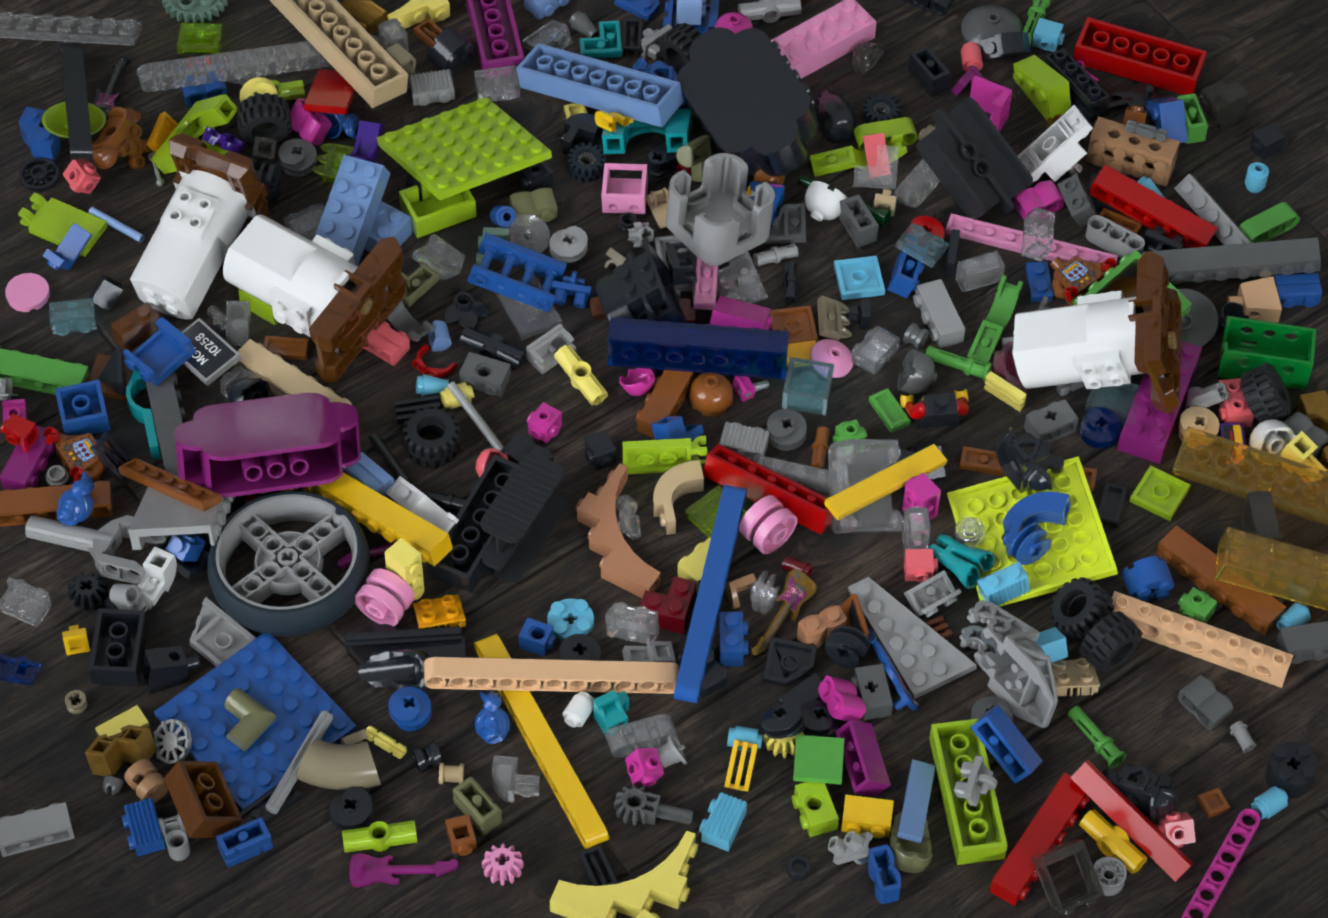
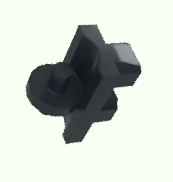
M1156 226L1153 230L1148 229L1146 231L1144 247L1147 248V251L1182 249L1184 238L1176 234L1169 239L1165 237L1166 231L1164 228Z

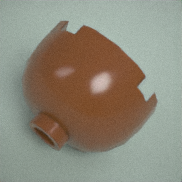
M705 372L696 377L689 390V403L692 409L700 411L701 415L706 417L723 415L726 409L733 404V388L730 381L717 372Z

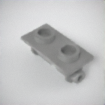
M0 378V400H11V396H18V394L12 393L13 383L9 378Z

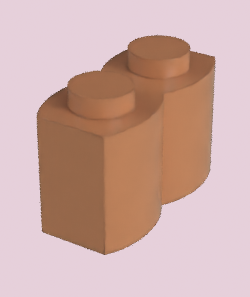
M831 606L821 611L819 615L807 616L798 623L797 639L800 643L815 645L819 648L826 642L834 628L846 626L847 617L840 606Z

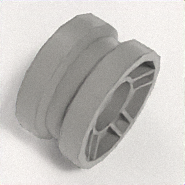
M1103 857L1097 860L1091 874L1090 881L1095 891L1098 890L1105 896L1118 894L1124 887L1127 875L1126 867L1120 860L1114 857Z

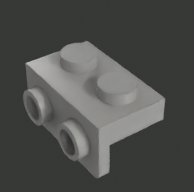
M943 570L904 592V595L917 617L923 614L929 617L939 611L937 606L942 603L946 607L957 601L956 595L962 592L960 588L955 590L946 572Z

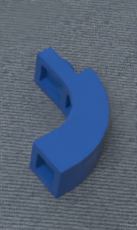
M1040 492L1018 501L1008 511L1003 520L1005 531L1003 545L1006 546L1007 555L1012 556L1010 548L1014 538L1029 524L1050 522L1065 526L1071 507L1069 494Z

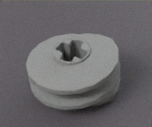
M576 226L557 231L551 236L549 241L551 256L564 263H574L581 260L588 250L586 232Z

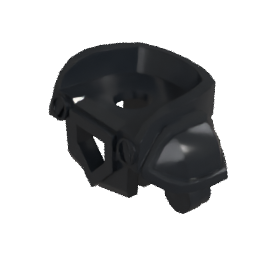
M1012 427L1008 428L1007 432L1000 436V440L995 447V454L1000 467L1021 494L1027 490H1051L1052 482L1046 470L1050 469L1053 473H1060L1064 469L1063 458L1052 455L1051 443L1041 441L1029 432L1015 437ZM1032 446L1034 450L1031 453L1025 449L1022 450L1021 447Z
M1126 764L1119 774L1108 768L1102 771V774L1152 823L1156 817L1169 814L1174 808L1179 807V799L1170 790L1172 781L1167 774L1159 775L1145 765ZM1135 777L1136 783L1129 781L1130 778Z

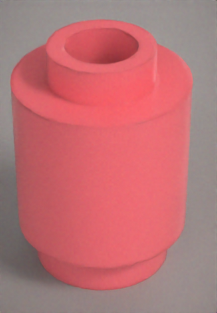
M974 42L965 43L960 51L963 70L967 72L972 66H975L980 71L983 67L981 48Z

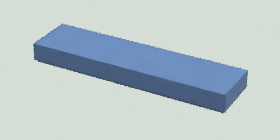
M912 759L897 837L921 843L935 765Z

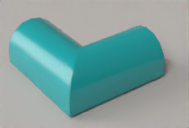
M619 20L599 22L600 37L580 38V55L594 59L620 58L623 55Z

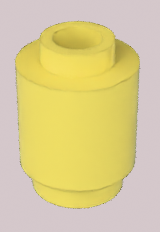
M466 382L457 384L470 403H472L471 398H474L472 386H467ZM448 387L444 388V391H440V398L445 409H454L461 406Z

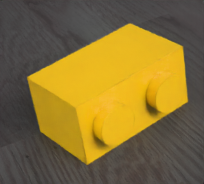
M845 795L841 832L855 831L858 834L869 832L874 838H889L894 801Z

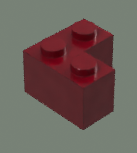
M673 577L668 595L645 590L639 607V624L684 635L696 597V582Z

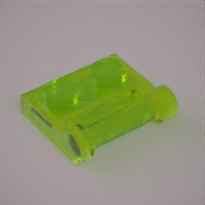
M180 23L177 54H184V52H208L213 55H219L223 30L222 24Z

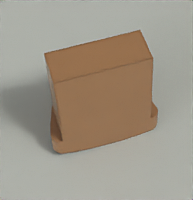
M754 573L726 583L724 591L733 609L740 607L737 593L753 587L757 582Z

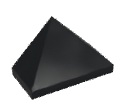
M117 346L98 380L118 394L125 395L124 357L121 346Z

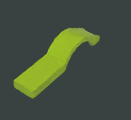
M903 133L891 136L890 140L886 143L889 164L907 153L906 146L902 147L901 143L904 140ZM853 146L810 156L815 177L854 167L868 170L865 151L857 150Z

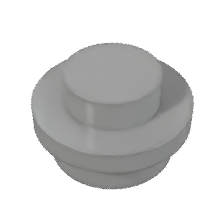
M55 465L48 469L46 481L50 486H61L68 482V471L62 466Z

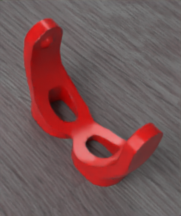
M427 344L419 349L415 359L412 361V366L419 372L440 379L453 373L457 368V364L454 362L444 369L427 368L421 359L429 350Z

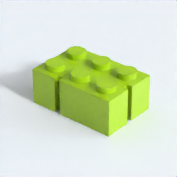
M421 184L422 201L420 202L417 185L399 191L400 208L403 213L411 217L412 230L417 238L476 217V201L470 190L439 200Z

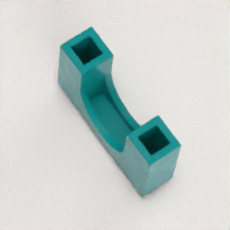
M677 109L662 128L633 120V123H629L628 126L616 123L615 132L603 129L604 154H625L627 143L632 137L649 132L665 135L667 153L677 152L680 147L691 141L693 130L692 110Z

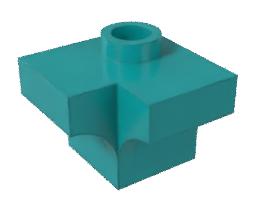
M612 690L593 700V718L607 739L628 730L626 712L629 710V697L625 691L617 694L615 690Z

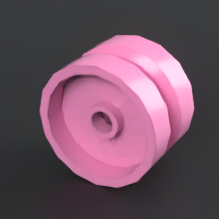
M768 495L757 501L746 512L739 525V532L748 541H753V545L762 554H769L781 547L789 539L797 525L798 518L788 508H783L784 505L774 495Z
M381 568L374 569L369 574L365 584L360 587L355 595V603L364 615L378 624L396 626L404 615V611L410 607L415 599V594L406 581L398 575Z

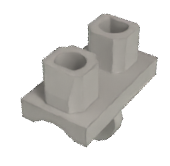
M668 24L660 30L656 29L653 31L650 28L644 30V38L641 39V46L643 48L641 57L645 60L649 57L655 61L661 59L659 41L673 27Z
M975 756L974 762L962 763L961 775L963 778H968V781H958L954 788L956 796L967 799L970 806H977L981 793L987 794L988 790H993L997 786V780L992 777L993 771L988 770L982 763L983 756Z
M851 831L845 835L844 839L838 836L831 837L828 850L834 854L833 862L837 865L854 861L859 865L867 863L870 851L868 844L872 840L873 835L869 832L858 834L855 831Z

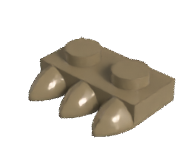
M821 296L817 300L819 335L839 341L841 338L851 337L852 333L843 327L851 324L849 319L843 315L849 313L850 309L840 301Z

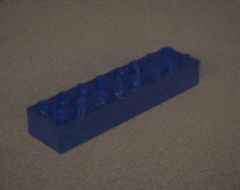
M610 317L608 366L718 373L721 375L786 380L789 331Z

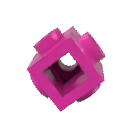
M543 402L535 412H531L528 416V434L536 440L548 443L560 431L562 412Z
M637 748L625 758L632 785L649 787L656 784V781L664 775L663 765L657 748Z

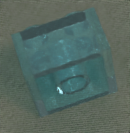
M790 357L783 390L782 408L826 415L833 382L834 364Z

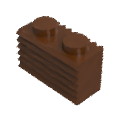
M145 302L144 305L137 307L134 311H130V314L115 320V323L112 322L111 324L115 342L124 351L151 337L159 330L155 323L160 319L159 314L149 303Z

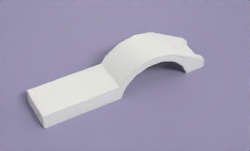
M401 476L398 477L386 492L400 506L447 533L459 521Z

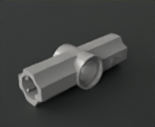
M759 0L758 2L738 4L737 8L738 13L745 15L749 20L763 19L767 23H773L782 16L801 14L802 10L800 0Z

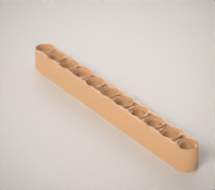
M431 657L424 661V683L426 687L431 689L607 693L615 690L616 693L625 691L626 693L673 694L680 666L672 662Z

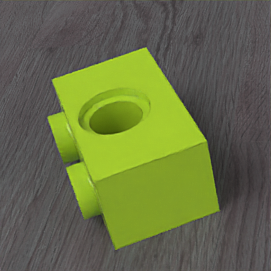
M804 782L795 785L792 802L794 808L799 809L801 813L800 823L803 830L807 829L810 837L837 830L839 818L825 783ZM815 806V807H818L819 809H817V810H812V809H810L809 807Z

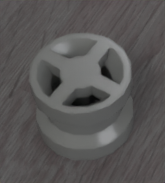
M912 323L904 334L903 342L906 344L911 343L915 349L920 350L929 337V330L920 329L917 324Z

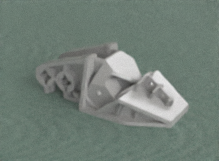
M978 601L975 607L969 609L967 619L971 623L980 621L988 625L986 628L976 625L963 628L960 635V646L962 648L969 646L970 648L978 649L974 654V661L990 677L987 686L998 698L1008 703L1016 717L1042 728L1048 727L1058 703L1050 656L1045 655L1043 649L1037 643L1040 632L992 602Z

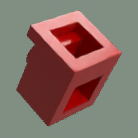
M13 413L8 420L3 422L0 429L1 433L5 434L6 440L9 443L22 446L23 452L26 453L39 437L36 423Z

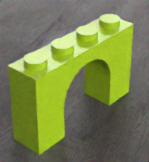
M226 94L196 101L152 156L151 160L163 174L176 172L177 169L170 154V138L180 133L198 138L204 133L206 126L217 127L228 124L237 112L236 105Z

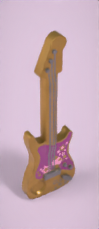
M796 569L787 574L784 589L775 598V601L782 600L783 605L763 637H759L754 647L749 649L750 655L755 656L768 649L771 637H774L787 614L790 612V622L795 621L803 602L814 595L817 588L816 584L805 573Z

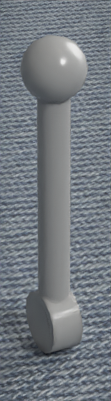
M154 152L148 155L150 161H152L151 158L155 154ZM152 161L157 177L156 184L162 187L164 180L161 179L159 169Z

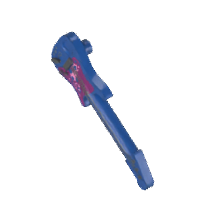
M869 628L868 638L874 651L901 697L893 703L894 707L899 711L907 705L912 711L917 710L919 704L912 697V693L908 691L874 631Z

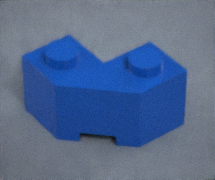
M26 106L19 120L22 139L29 147L34 158L43 157L55 162L62 148L60 137L50 133L43 126L42 116L45 110Z

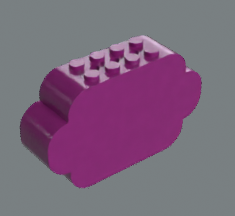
M299 393L205 406L194 413L193 421L179 425L174 431L178 476L183 480L186 479L216 492L221 497L242 496L332 483L343 475V468L354 465L361 458L359 419L356 408L347 403L330 402L326 396L318 393Z

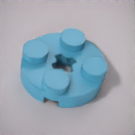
M564 599L556 601L551 605L547 616V624L554 627V635L560 638V641H563L568 636L574 634L587 635L592 631L594 615L585 600ZM572 617L576 620H574L573 624H569L565 619Z

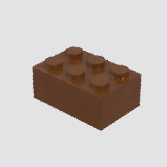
M178 761L164 777L189 838H216V836L237 828L243 821L217 762Z

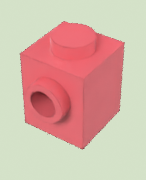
M905 549V581L924 582L933 577L934 572H938V559L933 558V549Z

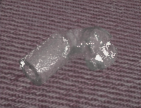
M211 305L207 309V314L213 318L214 325H220L222 331V329L226 328L227 317L215 305Z

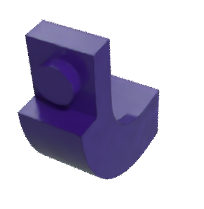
M360 120L354 148L346 156L375 163L380 147L377 145V137L383 135L385 124Z

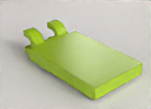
M35 192L30 197V201L34 202L31 207L37 211L35 215L26 208H22L18 213L22 217L20 224L29 226V233L56 245H60L74 223L78 224L92 234L80 253L84 257L108 227L107 221L52 197L49 201H46Z
M698 436L692 442L691 438L622 442V464L628 467V474L665 473L678 464L706 457L707 447L699 446L706 445V436ZM705 459L700 460L702 469L705 466Z

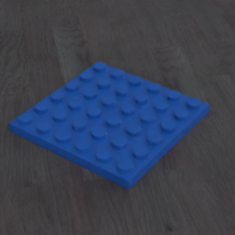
M266 633L261 634L154 711L155 716L160 722L177 719L183 721L188 726L192 738L189 754L195 761L218 763L235 804L241 811L279 784L321 711L325 710L333 715V720L321 740L338 744L341 738L357 730L354 722L271 634ZM236 688L242 689L272 711L277 717L245 752L227 739L228 732L240 721V719L224 707L227 697ZM175 723V727H174V732H175V731L177 730V728L179 727V725L176 724V723ZM169 724V725H167V728H168V731L170 732V724ZM183 729L179 733L181 736H185ZM183 740V745H182V746H183L184 748H185V741H186V740Z

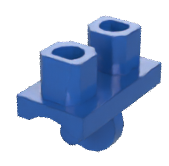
M573 271L571 277L564 276L563 282L552 281L551 286L553 295H556L555 304L565 305L567 296L575 297L573 305L583 309L586 308L588 298H592V288L584 286L585 279L578 278V272Z

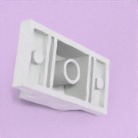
M1074 105L1017 157L1026 166V169L1029 170L1033 177V182L1037 181L1044 172L1054 182L1067 171L1071 176H1074L1077 173L1073 168L1080 173L1082 166L1077 162L1087 154L1079 141L1085 138L1093 127Z

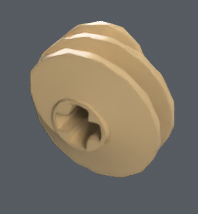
M1200 406L1190 407L1181 414L1178 431L1179 438L1184 444L1193 448L1207 447L1215 442L1218 436L1219 420L1207 408Z

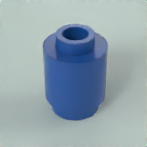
M497 205L492 209L490 219L494 225L508 228L515 223L516 212L509 206Z

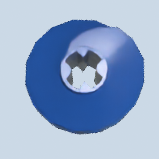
M1031 523L1023 528L1014 538L1010 553L1021 565H1029L1046 554L1051 547L1052 540L1046 539L1047 532L1041 529L1038 523Z
M415 687L398 689L391 695L388 702L391 719L403 731H417L426 726L431 718V701L428 695L421 689Z

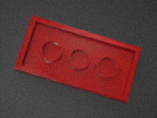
M319 69L305 100L304 111L345 115L356 90L336 70Z

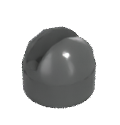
M105 776L103 790L106 794H109L110 790H112L111 794L116 795L122 789L124 781L116 777Z

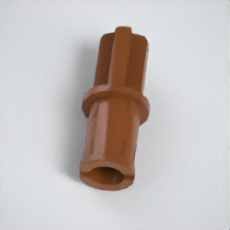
M818 427L816 430L815 443L811 447L813 451L811 466L814 469H822L824 467L826 453L829 452L828 440L831 431L827 427Z

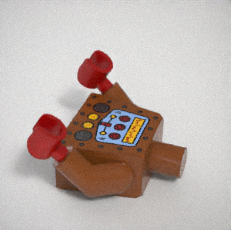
M1074 256L1067 262L1063 261L1060 257H1056L1050 265L1055 270L1052 281L1054 295L1056 298L1065 299L1070 306L1074 305L1073 301L1080 294L1084 296L1088 292V288L1095 281L1100 282L1104 278V273L1111 267L1116 268L1118 266L1115 258H1107L1101 263L1083 260L1078 256Z
M53 427L45 429L43 436L47 437L46 443L52 445L55 441L58 458L74 482L81 480L83 472H87L93 481H97L106 467L90 449L92 445H96V440L92 434L68 435L58 433ZM105 442L104 444L112 451V448Z

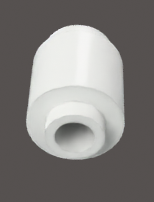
M583 691L574 695L562 714L565 723L574 728L582 727L593 711L594 698Z

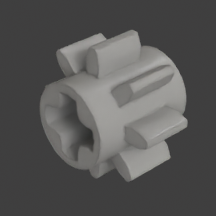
M634 222V227L628 229V240L634 243V248H644L642 243L644 238L648 242L655 240V230L649 227V222Z

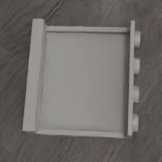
M148 487L128 529L132 550H142L147 536L208 533L211 546H214L218 536H221V528L226 523V516L230 513L231 504L235 501V496L221 497V503L202 511Z

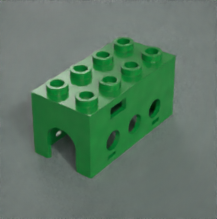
M1227 316L1220 346L1217 377L1238 379L1241 378L1242 373L1268 363L1276 369L1286 388L1306 390L1314 364L1316 329ZM1250 327L1253 329V331L1244 332L1241 330V328ZM1266 330L1274 331L1276 334L1268 336L1265 335L1263 332ZM1292 333L1298 337L1289 339L1285 335ZM1243 340V341H1250V342H1257V343H1256V344H1250V343H1243V342H1241V341Z

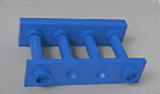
M485 232L478 253L484 255L480 266L473 264L467 282L549 313L556 295L550 294L552 281H561L567 263ZM492 258L504 262L501 274L488 270ZM512 266L525 270L521 282L509 278ZM533 274L545 278L541 290L529 285Z

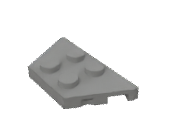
M206 597L203 600V606L200 615L197 617L196 626L189 642L192 648L217 667L256 638Z

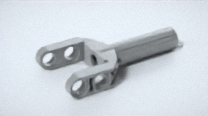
M34 515L30 516L25 528L26 537L90 552L101 577L139 584L145 576V569L136 561L114 556L123 541L122 537L130 539L128 529L134 518L133 516L126 515L114 519L99 530L78 525H65L60 521ZM169 535L147 536L145 542L155 545L161 544L166 541ZM130 570L137 572L139 575L133 574Z

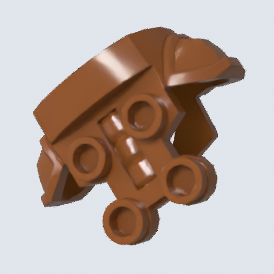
M114 107L108 113L109 118L106 121V126L97 140L92 142V154L95 165L99 169H108L115 164L118 155L119 157L128 155L130 168H143L145 159L141 155L142 153L152 152V150L146 145L148 139H140L142 129L136 122L142 118L141 113L132 108Z

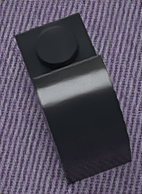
M1027 32L1001 33L995 35V37L980 40L983 61L1002 57L1013 58L1031 53Z
M579 113L566 119L564 122V134L561 138L563 154L568 155L570 149H574V146L579 142L585 144L592 143L593 147L598 143L602 136L603 128L596 124L595 115Z

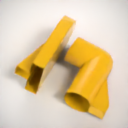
M601 110L595 113L596 124L610 132H615L616 123L628 126L629 123H633L634 119L617 112L607 113Z

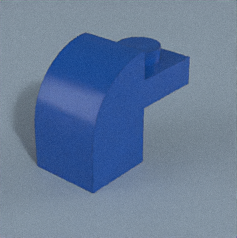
M665 416L651 424L655 440L691 438L692 442L696 437L704 433L702 425L687 424L684 426L682 416Z

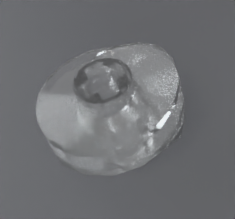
M766 570L755 581L750 593L752 609L754 611L760 610L763 615L768 614L777 602L775 598L781 593L780 586L774 588L776 574H772L767 580L768 572Z

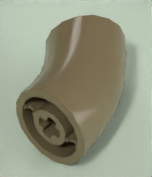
M317 738L305 752L297 772L298 780L325 789L347 790L351 787L367 789L381 785L367 741L358 744L341 745L325 742Z

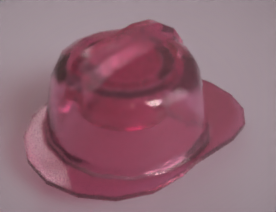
M1009 341L1002 350L994 353V372L1025 393L1027 389L1019 379L1013 358V342Z

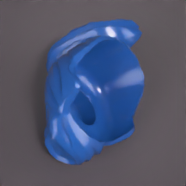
M323 113L332 124L325 137L335 139L345 131L348 137L357 138L355 131L359 126L360 120L356 114Z
M83 472L81 480L75 481L72 489L64 492L59 499L56 511L57 519L65 525L72 526L86 520L93 509L94 500L90 493L94 490L95 486L87 472Z
M490 691L489 694L480 692L484 704L482 705L483 709L476 716L475 730L483 741L488 744H496L504 740L508 734L510 719L505 710L499 707L502 700L498 693Z

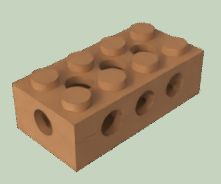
M1098 117L1090 136L1086 162L1101 167L1107 165L1120 173L1131 174L1135 178L1146 176L1151 178L1154 184L1167 187L1175 167L1180 141L1166 137V140L1161 142L1157 141L1156 138L1150 139L1136 135L1137 132L1129 133L1125 131V124Z

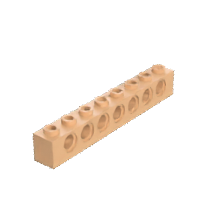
M1114 591L1112 604L1115 610L1112 613L1123 612L1141 630L1142 638L1282 688L1293 658L1292 654Z

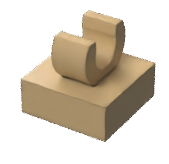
M883 189L882 194H875L874 208L884 207L891 210V216L894 217L897 197L891 196L892 190Z

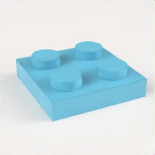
M877 256L834 261L835 274L842 300L885 295V287Z

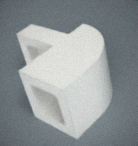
M157 547L153 548L143 563L146 573L141 583L138 584L140 590L152 601L153 605L157 603L164 590L169 591L177 569L175 555Z

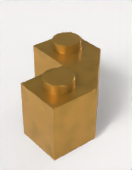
M127 725L121 728L122 732L109 737H107V734L98 736L85 752L92 774L114 777L125 762L136 763L142 759L150 760L157 751L150 728Z

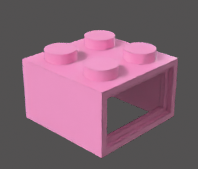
M604 164L601 194L603 213L631 212L633 214H645L648 189L647 164ZM610 170L642 171V179L610 178Z

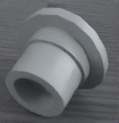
M670 734L668 742L657 749L660 761L665 768L680 761L684 765L687 764L683 753L685 746L684 744L680 745L678 738L674 734Z

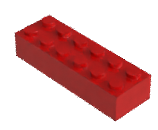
M1087 17L1076 43L1073 59L1075 61H1083L1086 67L1187 95L1194 94L1204 68L1207 51Z

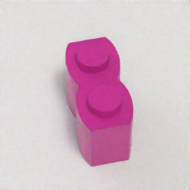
M298 98L290 111L292 129L299 132L303 140H307L313 145H321L332 124L323 113L304 111L306 98Z
M1047 180L1038 182L1033 188L1022 190L1014 197L1013 203L1025 223H1029L1044 215L1053 214L1062 209L1064 198L1053 181Z
M826 675L820 683L818 691L821 699L827 703L829 714L833 718L844 721H860L866 712V706L862 698L857 696L855 685L851 681Z

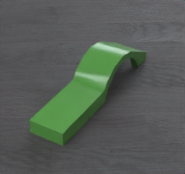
M1002 276L993 305L986 319L982 321L967 358L975 357L977 361L987 364L991 361L1002 333L1008 326L1023 287L1022 281H1019L1018 285L1015 286L1006 283L1007 276Z

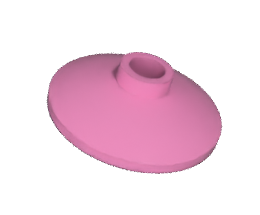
M824 339L817 342L811 350V361L814 367L827 377H844L853 367L851 352L839 341Z

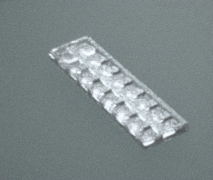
M0 13V38L134 46L142 30V22L135 21L134 19L122 21L115 20L114 18L95 19L90 16L74 18L71 15L54 17L51 14L38 16L32 13Z

